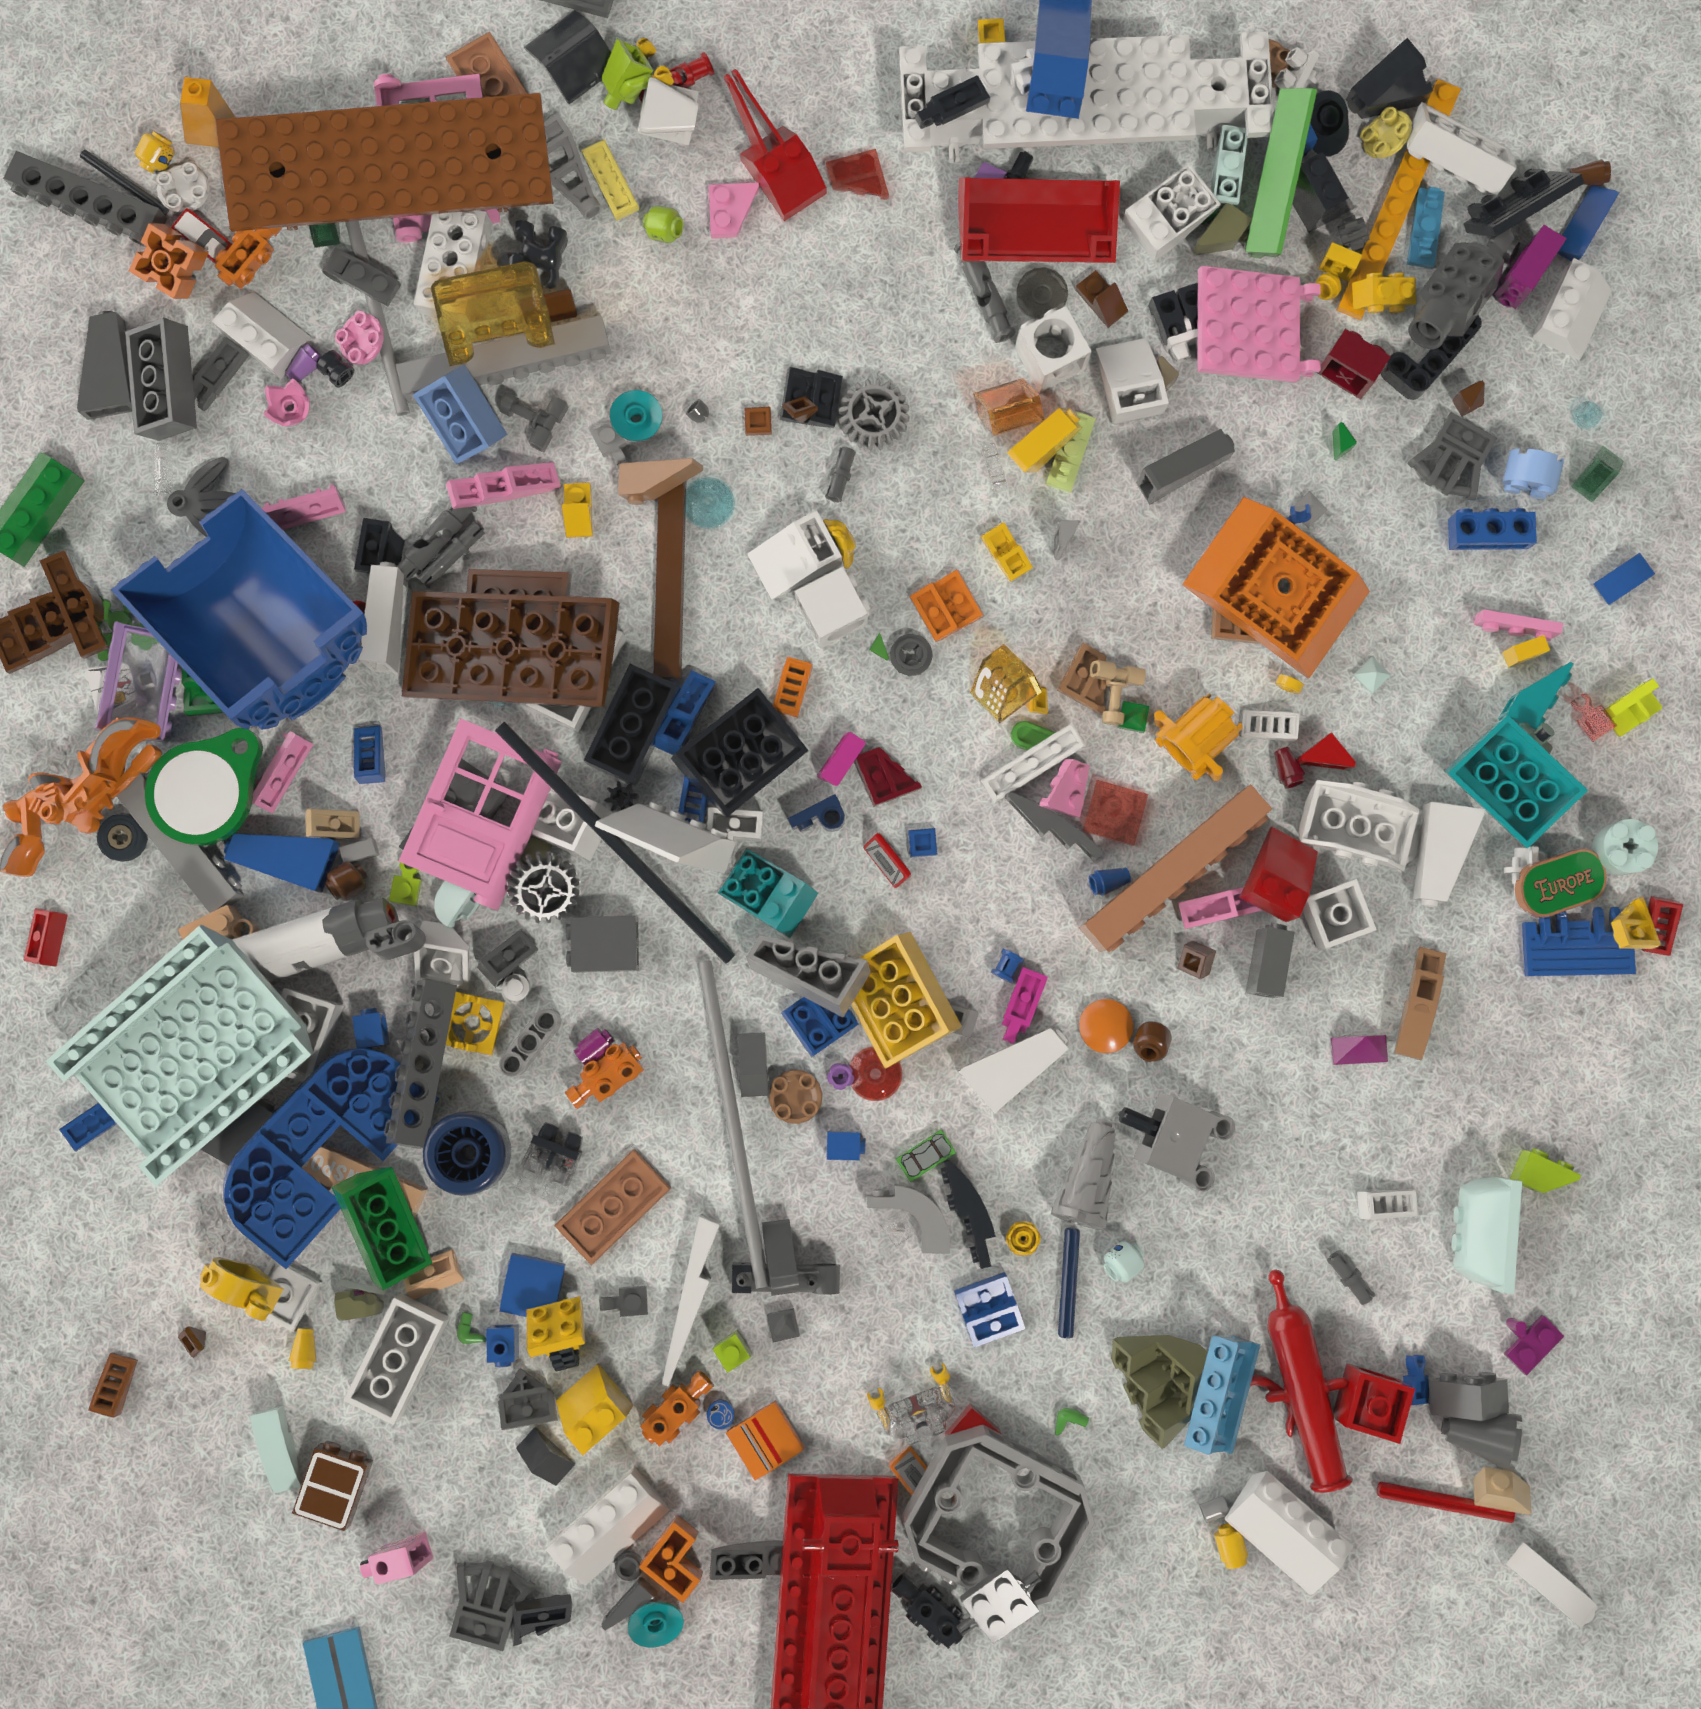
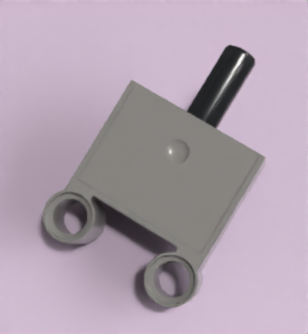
M1159 1092L1150 1117L1128 1107H1124L1119 1112L1120 1123L1143 1132L1133 1159L1180 1178L1184 1185L1198 1191L1205 1192L1212 1188L1215 1182L1214 1172L1210 1168L1198 1163L1209 1136L1220 1140H1228L1233 1136L1235 1122L1232 1118L1214 1111L1207 1112L1162 1092Z

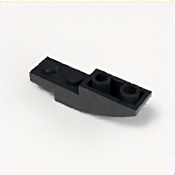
M950 1160L944 1161L945 1167L940 1169L943 1183H949L951 1194L947 1195L950 1211H955L957 1217L968 1216V1219L963 1221L966 1235H972L974 1246L969 1247L973 1263L978 1262L980 1269L991 1267L985 1239L996 1237L988 1211L969 1179Z

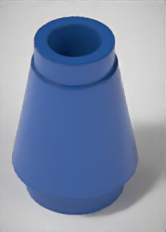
M1126 867L1095 870L1094 874L1089 875V885L1095 896H1105L1131 882V876Z

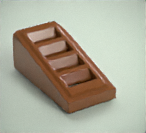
M115 1353L109 1354L88 1411L113 1418L122 1413L138 1360ZM114 1364L126 1367V1372L113 1369ZM110 1376L122 1379V1382L118 1383L115 1381L109 1380ZM106 1388L118 1390L117 1395L106 1392ZM103 1399L111 1401L113 1405L102 1403Z

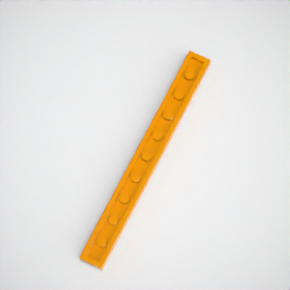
M1437 79L1433 86V92L1426 104L1450 116L1461 88ZM1406 148L1370 231V240L1366 241L1365 247H1363L1361 260L1350 278L1336 310L1358 320L1362 319L1366 310H1353L1352 283L1366 279L1367 274L1382 273L1430 163V160L1424 157L1417 159L1408 152V148Z

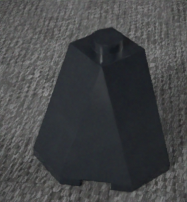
M1408 38L1400 43L1351 88L1346 101L1349 109L1353 113L1358 114L1361 119L1381 115L1382 111L1387 107H1394L1398 111L1417 107L1421 102L1426 103L1433 92L1431 81H1426L1423 70L1427 67L1425 58Z

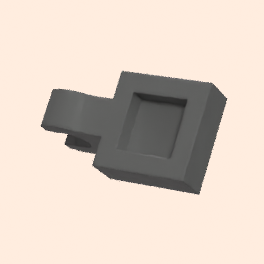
M647 1286L619 1288V1296L601 1297L599 1299L600 1311L620 1308V1317L648 1315Z

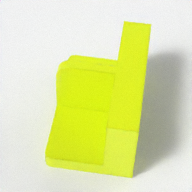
M1654 678L1641 683L1600 711L1618 737L1623 736L1639 724L1648 721L1652 715L1662 709V705L1652 693V691L1659 687Z

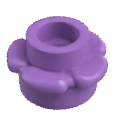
M836 1063L831 1066L830 1072L827 1074V1080L829 1084L834 1085L835 1089L843 1090L846 1086H850L853 1083V1070L847 1064L841 1065ZM839 1074H843L842 1079L838 1078Z

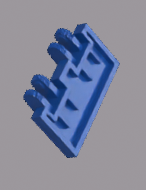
M1602 907L1593 908V933H1591L1590 921H1567L1566 911L1555 914L1556 933H1551L1550 916L1539 917V934H1537V922L1522 923L1525 977L1636 974L1635 949H1620L1613 936L1614 931L1611 922L1621 913L1619 907H1611L1609 909L1610 932H1605V918Z

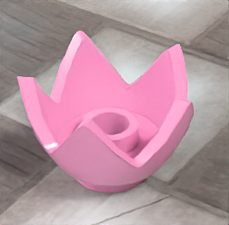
M291 379L285 387H265L269 406L263 414L269 420L279 425L290 427L300 424L307 417L310 409V400L302 386L295 379ZM293 404L294 409L288 412L287 407Z

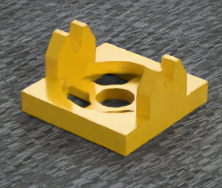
M456 991L446 1045L466 1051L493 1055L506 1002ZM473 1002L470 1013H467L464 1017L454 1015L459 1007ZM481 1005L485 1006L490 1012L492 1023L483 1020L480 1015ZM470 1015H475L480 1019V1026L475 1031H470L465 1026L466 1018ZM452 1023L462 1025L466 1031L464 1042L455 1035ZM481 1029L490 1031L484 1040L473 1043L475 1033H478Z

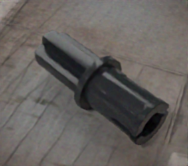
M1026 151L1020 152L1012 169L1007 171L1006 179H1025V175L1033 162V156Z

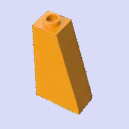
M184 77L180 105L185 143L219 147L215 119L236 117L211 80Z

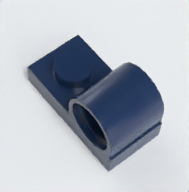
M836 794L787 818L792 830L794 831L798 828L802 832L814 825L813 820L818 819L823 829L828 832L840 830L844 825L845 815ZM828 812L838 813L840 816L838 823L834 825L826 823L824 817Z

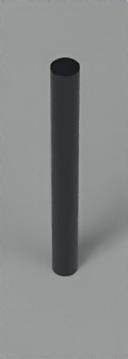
M86 149L81 152L80 158L135 197L159 208L165 216L170 209L166 208L161 201Z

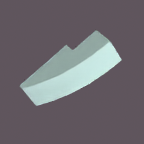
M284 1406L258 1411L250 1415L257 1449L273 1492L279 1493L300 1488L302 1481L292 1431L289 1432Z

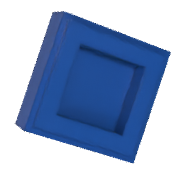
M935 828L908 830L910 858L938 855Z

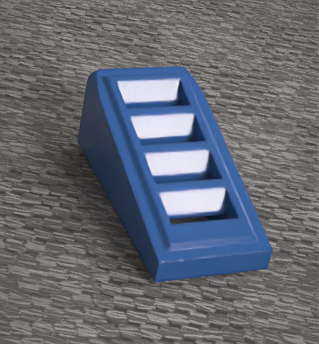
M380 725L354 728V778L359 784L385 782L383 734ZM363 737H375L374 741L362 742ZM375 747V751L363 752L362 748ZM375 758V762L363 763V759Z
M684 776L678 812L681 814L699 815L697 821L704 823L709 800L704 795L702 798L688 796L689 791L701 792L695 786L690 785L691 782ZM686 803L700 804L701 807L700 809L686 807ZM685 818V821L691 822V819Z

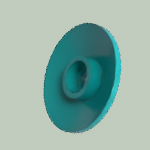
M642 390L626 391L619 395L611 405V425L614 431L626 440H647L657 433L662 424L661 406L657 399L648 392ZM636 415L642 418L638 423L632 421V418Z
M667 1602L646 1604L637 1609L630 1617L628 1634L631 1640L639 1646L648 1648L664 1646L672 1642L681 1633L684 1625L682 1612L678 1607Z

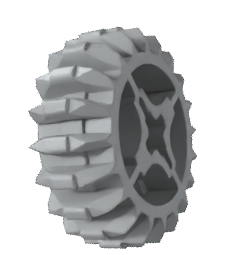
M879 378L876 379L875 385H871L869 379L865 380V387H862L857 382L855 384L856 391L849 389L847 391L849 398L843 397L841 400L843 407L839 408V414L842 415L839 418L840 425H845L843 433L850 434V442L859 439V448H862L865 442L868 443V450L870 451L873 449V444H878L879 450H883V442H886L889 447L893 446L892 437L900 440V432H906L907 425L905 423L909 422L910 416L906 414L909 411V405L903 404L906 401L905 395L898 396V387L890 390L891 383L889 381L884 386H880L881 381ZM871 397H879L884 399V401L876 402ZM862 401L864 411L859 414V418L854 420L852 416L853 410ZM894 409L896 418L892 425L886 428L884 418ZM870 410L875 414L879 413V420L874 415L870 416ZM873 427L877 432H868L863 429Z

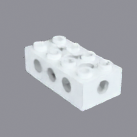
M476 210L432 214L414 300V306L420 314L472 324L493 224L487 212ZM457 261L455 265L450 266L452 262ZM452 286L449 291L444 292L447 287Z

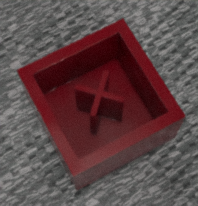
M1345 328L1323 360L1321 371L1316 373L1361 400L1374 384L1391 356L1386 354L1382 347L1370 344L1359 333Z

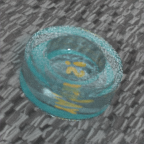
M1591 401L1582 402L1573 411V421L1582 429L1593 428L1602 417L1600 407Z

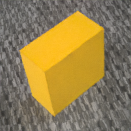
M1332 242L1318 269L1326 273L1335 274L1340 279L1348 282L1357 269L1362 254Z
M1545 635L1514 645L1502 653L1509 668L1540 657L1549 652L1550 648Z

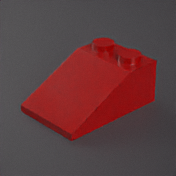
M1270 827L1239 898L1284 922L1300 918L1310 895L1318 851L1282 831Z

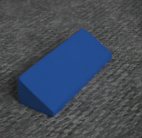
M1592 185L1562 234L1567 239L1557 254L1569 261H1572L1574 258L1580 260L1620 192Z

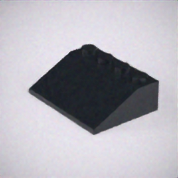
M757 688L671 757V760L684 776L727 818L809 750L761 690Z

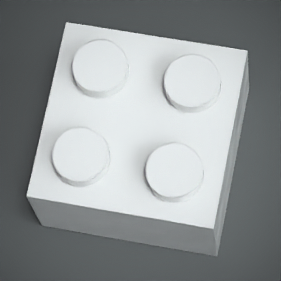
M1357 879L1309 896L1303 909L1318 950L1333 947L1377 930Z

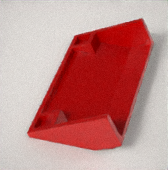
M959 178L958 214L961 261L1116 263L1120 180Z

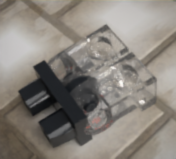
M545 1122L538 1135H533L511 1186L532 1195L538 1194L537 1197L557 1205H563L582 1155L580 1149L583 1136L568 1132L562 1145L554 1141L560 1127Z

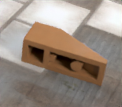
M693 458L619 464L618 495L626 499L629 504L642 505L644 501L655 500L702 472L703 465Z

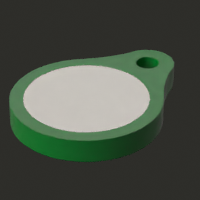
M235 728L210 739L180 744L164 753L150 770L145 785V804L155 826L171 839L195 846L215 844L233 835L247 819L252 806L255 774L263 753L262 740L257 734L248 729ZM241 741H246L248 745L246 752L237 754L235 752V745Z

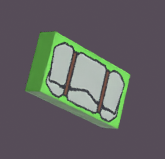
M940 1129L897 1157L896 1161L908 1180L912 1182L956 1152Z

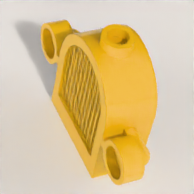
M215 1257L211 1264H205L200 1274V1287L203 1291L226 1304L245 1309L247 1315L260 1321H265L268 1315L272 1313L284 1288L255 1265L221 1257Z

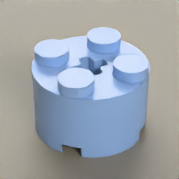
M1520 449L1510 450L1502 481L1504 492L1519 494L1520 490L1530 492V497L1534 499H1546L1547 495H1553L1557 492L1564 464L1563 458L1557 461L1558 455L1536 449H1528L1527 454H1519Z

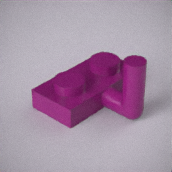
M1543 1315L1528 1329L1524 1322L1515 1318H1508L1506 1325L1518 1337V1340L1504 1355L1527 1376L1564 1338V1335Z

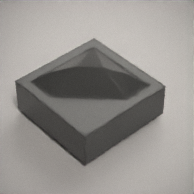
M794 1308L767 1314L773 1343L800 1337Z

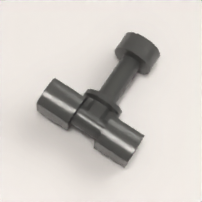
M507 393L501 401L499 412L509 417L515 413L531 421L532 428L535 430L529 439V444L536 450L545 452L553 438L551 431L556 422L561 423L569 408L568 404L562 399L553 396L545 411L540 409L538 412H534L518 404V397Z

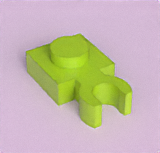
M400 862L399 866L402 876H393L389 902L417 906L422 880L415 879V874L420 870L416 868L408 869L406 864Z

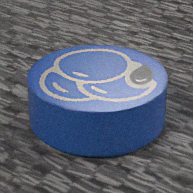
M719 1399L710 1404L707 1410V1420L712 1427L725 1429L734 1420L735 1411L730 1402Z

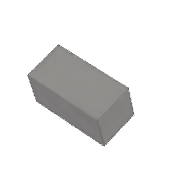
M373 838L339 847L343 862L348 861L352 864L380 855L376 840Z

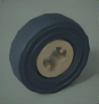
M124 813L112 815L105 819L100 825L96 836L97 845L101 852L109 859L120 862L131 861L140 856L145 850L148 841V835L132 815ZM121 831H123V834L128 835L127 841L123 840L124 844L117 840V835H122Z

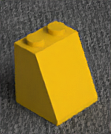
M596 1364L556 1400L564 1434L582 1456L620 1424L634 1406L599 1364Z

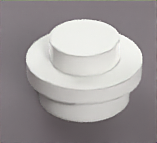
M520 974L508 976L502 985L503 994L512 1001L523 1000L530 990L528 980Z

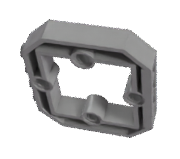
M985 1425L945 1436L902 1512L905 1530L917 1566L926 1572H931L932 1570L940 1574L941 1578L951 1585L957 1583L965 1587L966 1591L998 1570L983 1562L975 1551H962L931 1535L942 1513L954 1514L962 1507L963 1496L959 1482L976 1454L1008 1471L1017 1489L1030 1491L1037 1486L1065 1501L1050 1528L1039 1527L1032 1532L1030 1546L1034 1558L1022 1577L1023 1579L1036 1570L1042 1581L1028 1589L1030 1597L1036 1605L1052 1601L1095 1524L1080 1475ZM1021 1469H1030V1472L1025 1476L1017 1475ZM950 1491L954 1493L949 1499L941 1497L945 1492ZM1051 1543L1049 1548L1039 1549L1042 1544ZM968 1566L976 1567L972 1572L963 1571Z

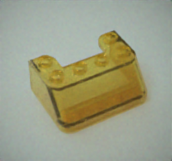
M520 262L442 278L435 281L431 286L449 366L466 364L474 357L472 343L485 342L515 334L525 333L527 343L532 347L543 348L555 344L549 312L537 268L530 262Z

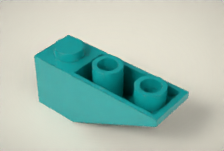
M1569 662L1511 696L1498 719L1501 720L1508 714L1518 725L1526 722L1534 730L1546 720L1543 716L1547 709H1551L1556 704L1559 698L1557 695L1558 690L1561 686L1564 687L1572 677L1570 670L1574 663Z

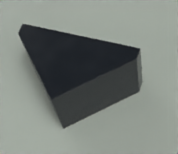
M536 1426L516 1447L531 1473L555 1486L575 1466V1463Z

